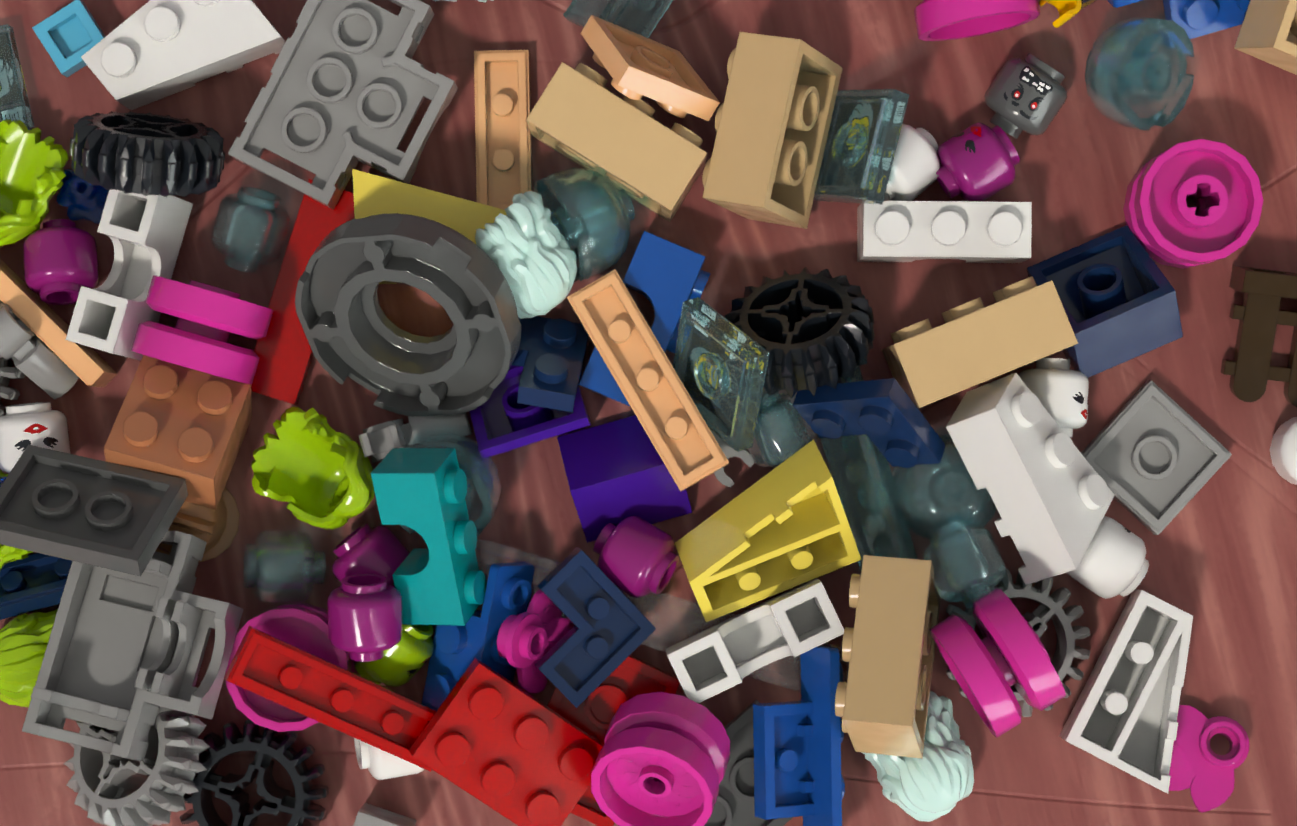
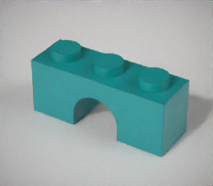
M393 448L371 472L381 525L407 526L419 533L428 547L414 548L392 575L394 586L402 596V623L407 625L465 626L479 605L484 602L487 580L484 572L479 570L475 551L477 529L475 523L469 520L465 500L467 495V478L465 472L459 469L456 449Z

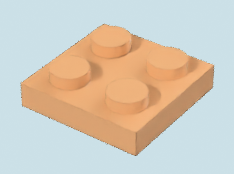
M590 16L580 34L593 50V60L606 69L613 78L611 85L617 91L634 100H640L643 95L654 99L661 108L679 118H685L687 113L701 119L710 120L720 102L680 51L596 16Z

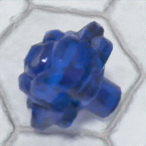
M71 169L64 170L66 176L61 180L64 184L57 195L56 201L59 205L68 207L67 216L73 221L87 219L95 224H99L109 190H106L101 185L89 184L87 181L76 176Z

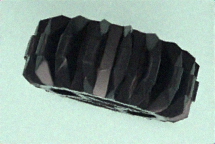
M114 111L108 114L95 113L79 119L74 124L73 137H70L69 155L72 156L71 169L74 170L76 176L91 185H101L106 190H120L125 194L138 193L144 196L161 195L164 197L168 195L183 197L189 194L200 195L216 188L220 182L225 162V151H223L224 138L213 128L207 127L203 123L191 122L188 118L179 119L170 115L162 116L150 112L144 114L132 111L128 113Z
M805 267L800 274L789 275L784 270L782 277L776 279L763 276L761 286L745 287L744 297L732 300V310L725 315V323L766 354L760 387L763 386L769 396L776 394L780 390H786L792 399L801 390H809L815 396L817 387L827 385L836 389L839 377L854 378L855 368L867 364L869 350L874 348V318L872 308L868 304V299L862 294L860 286L850 285L846 275L832 278L828 269H824L818 274H811L807 267ZM730 333V339H729L728 348H729V346H730L731 333ZM732 340L730 350L734 353L736 343ZM756 349L751 350V354L756 353L757 355H759V352Z
M248 719L245 721L242 736L238 726L234 722H229L223 726L224 740L214 732H210L203 738L204 742L210 747L207 748L208 752L203 751L199 754L198 762L207 770L196 773L193 783L199 792L184 794V802L192 803L193 809L182 814L180 820L182 824H190L197 820L199 826H228L220 818L214 807L211 791L215 792L214 797L222 799L231 807L233 813L231 826H253L257 823L260 814L278 815L280 812L292 814L287 826H314L307 819L322 820L325 817L326 809L321 805L311 802V800L325 798L329 794V788L322 784L312 785L311 780L325 772L324 765L316 764L307 768L304 761L315 752V749L312 745H307L297 753L292 748V745L299 737L297 731H290L281 741L277 739L278 732L268 728L264 729L263 736L260 735L259 725L254 724ZM238 751H256L254 761L249 764L246 774L235 775L229 773L226 776L215 774L216 768L225 756ZM272 758L279 761L289 773L294 784L295 797L290 796L289 790L278 786L274 781L272 775L274 761H272ZM257 776V794L265 798L258 801L253 806V809L249 811V794L241 791V789H245Z

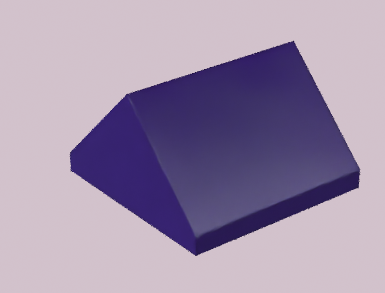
M512 365L502 382L493 390L490 398L482 405L470 411L482 459L491 458L591 426L580 387L578 386L573 413L517 403L523 367Z
M636 415L557 437L570 492L587 543L597 540L599 534L608 523L617 526L626 517L637 516L650 524L692 513L686 489L680 492Z

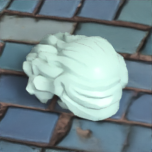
M527 191L513 196V204L505 209L507 216L500 213L495 217L494 223H486L485 229H476L475 235L476 245L492 259L508 282L516 303L517 315L520 319L546 315L551 309L559 305L570 293L577 273L576 254L570 249L568 242L559 232V229L552 223L550 219L551 211L543 206L541 194Z
M930 691L923 759L863 753L865 754V759L870 761L877 771V779L883 787V795L891 802L897 804L915 820L931 822L949 813L958 801L968 797L972 792L974 769L971 752L965 741L960 739L959 726L953 718L952 701L944 696L939 697L933 691Z

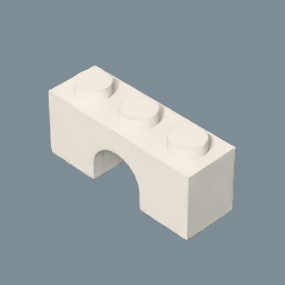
M115 189L109 190L97 232L107 235L112 240L114 246L113 265L107 279L99 287L91 289L81 286L65 340L141 361L143 355L131 351L138 325L146 321L158 323L161 312L152 310L145 302L152 277L155 275L167 279L172 278L193 203L172 195L167 197L161 195L144 196L138 193L125 194L123 191Z
M863 201L857 207V262H913L923 259L966 260V263H1022L1031 258L1032 202Z
M815 578L666 648V653L686 697L696 703H700L742 683L744 677L763 666L788 656L797 657L843 635L844 628L822 582Z

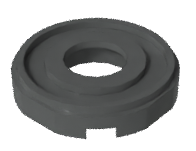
M398 213L378 214L360 219H352L332 230L316 248L296 287V313L317 361L341 385L347 376L364 388L378 395L373 405L397 414L410 417L458 415L477 408L490 398L493 390L505 378L519 349L521 323L517 315L516 303L510 286L497 265L481 248L464 235L448 226L424 217ZM382 281L406 283L426 292L445 309L453 323L452 328L445 334L433 337L417 336L400 329L386 317L379 305L377 296L379 283Z

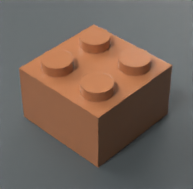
M143 355L104 446L106 462L186 479L188 496L185 501L216 510L252 419L251 385Z

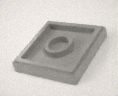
M1147 380L1081 452L1098 475L1105 480L1107 486L1115 494L1114 498L1154 535H1159L1232 455L1152 380Z

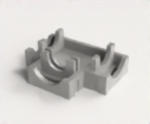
M307 0L296 21L298 25L291 38H287L270 71L272 75L266 87L261 88L244 121L247 124L240 137H236L228 154L237 161L296 189L333 210L352 175V169L356 168L359 161L397 181L409 184L432 130L458 90L455 81L438 72L434 74L424 69L422 64L412 60L434 16L431 6L420 0H389L402 8L397 16L368 0ZM425 97L431 100V103L404 153L398 150ZM264 149L315 174L312 183L310 184L261 159L260 157Z
M167 531L161 543L173 545L170 555L155 551L141 577L72 561L38 678L31 694V701L22 732L144 762L149 742H147L151 725L154 726L160 706L208 719L213 718L243 609L227 602L192 594L197 579L195 572L198 562L202 561L207 544L206 541L191 534ZM211 629H215V643L211 661L205 677L197 688L195 685ZM67 718L118 731L116 741L111 742L63 729L65 720Z

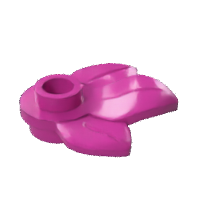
M540 589L533 595L527 611L519 615L508 616L501 624L497 635V651L499 655L507 659L511 666L517 668L518 684L521 689L534 694L542 692L548 680L535 664L574 626L569 619L562 618V612Z
M1179 705L1176 740H1174L1169 773L1171 776L1169 791H1181L1190 788L1191 798L1198 811L1201 813L1210 811L1225 803L1234 790V769L1238 768L1247 758L1249 738L1245 729L1231 718L1217 716L1208 719L1190 705ZM1215 734H1221L1229 741V750L1225 755L1214 753L1210 747L1211 738Z

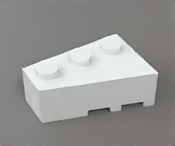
M149 0L82 55L81 58L115 100L133 110L193 87L195 83L225 71L229 73L243 67V64L269 54H279L286 41L252 0Z
M1017 373L966 392L948 422L946 429L977 490L986 488L1001 516L994 523L1001 537L1011 536L1025 564L1018 569L1025 585L1077 570L1115 494Z
M1135 589L1131 593L1059 735L1068 743L1167 794L1169 792L1171 778L1169 773L1174 740H1176L1178 709L1181 688L1184 686L1193 615L1143 590Z

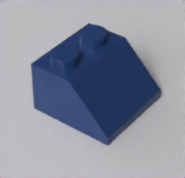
M1127 225L1027 268L1028 276H1033L1037 286L1051 280L1053 281L1078 344L1066 348L1062 352L1067 359H1070V364L1074 370L1082 372L1087 378L1183 337L1176 291Z

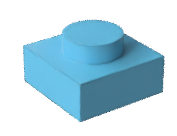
M74 0L32 27L53 62L65 77H69L85 67L86 63L82 60L81 56L106 37L85 3L81 0Z

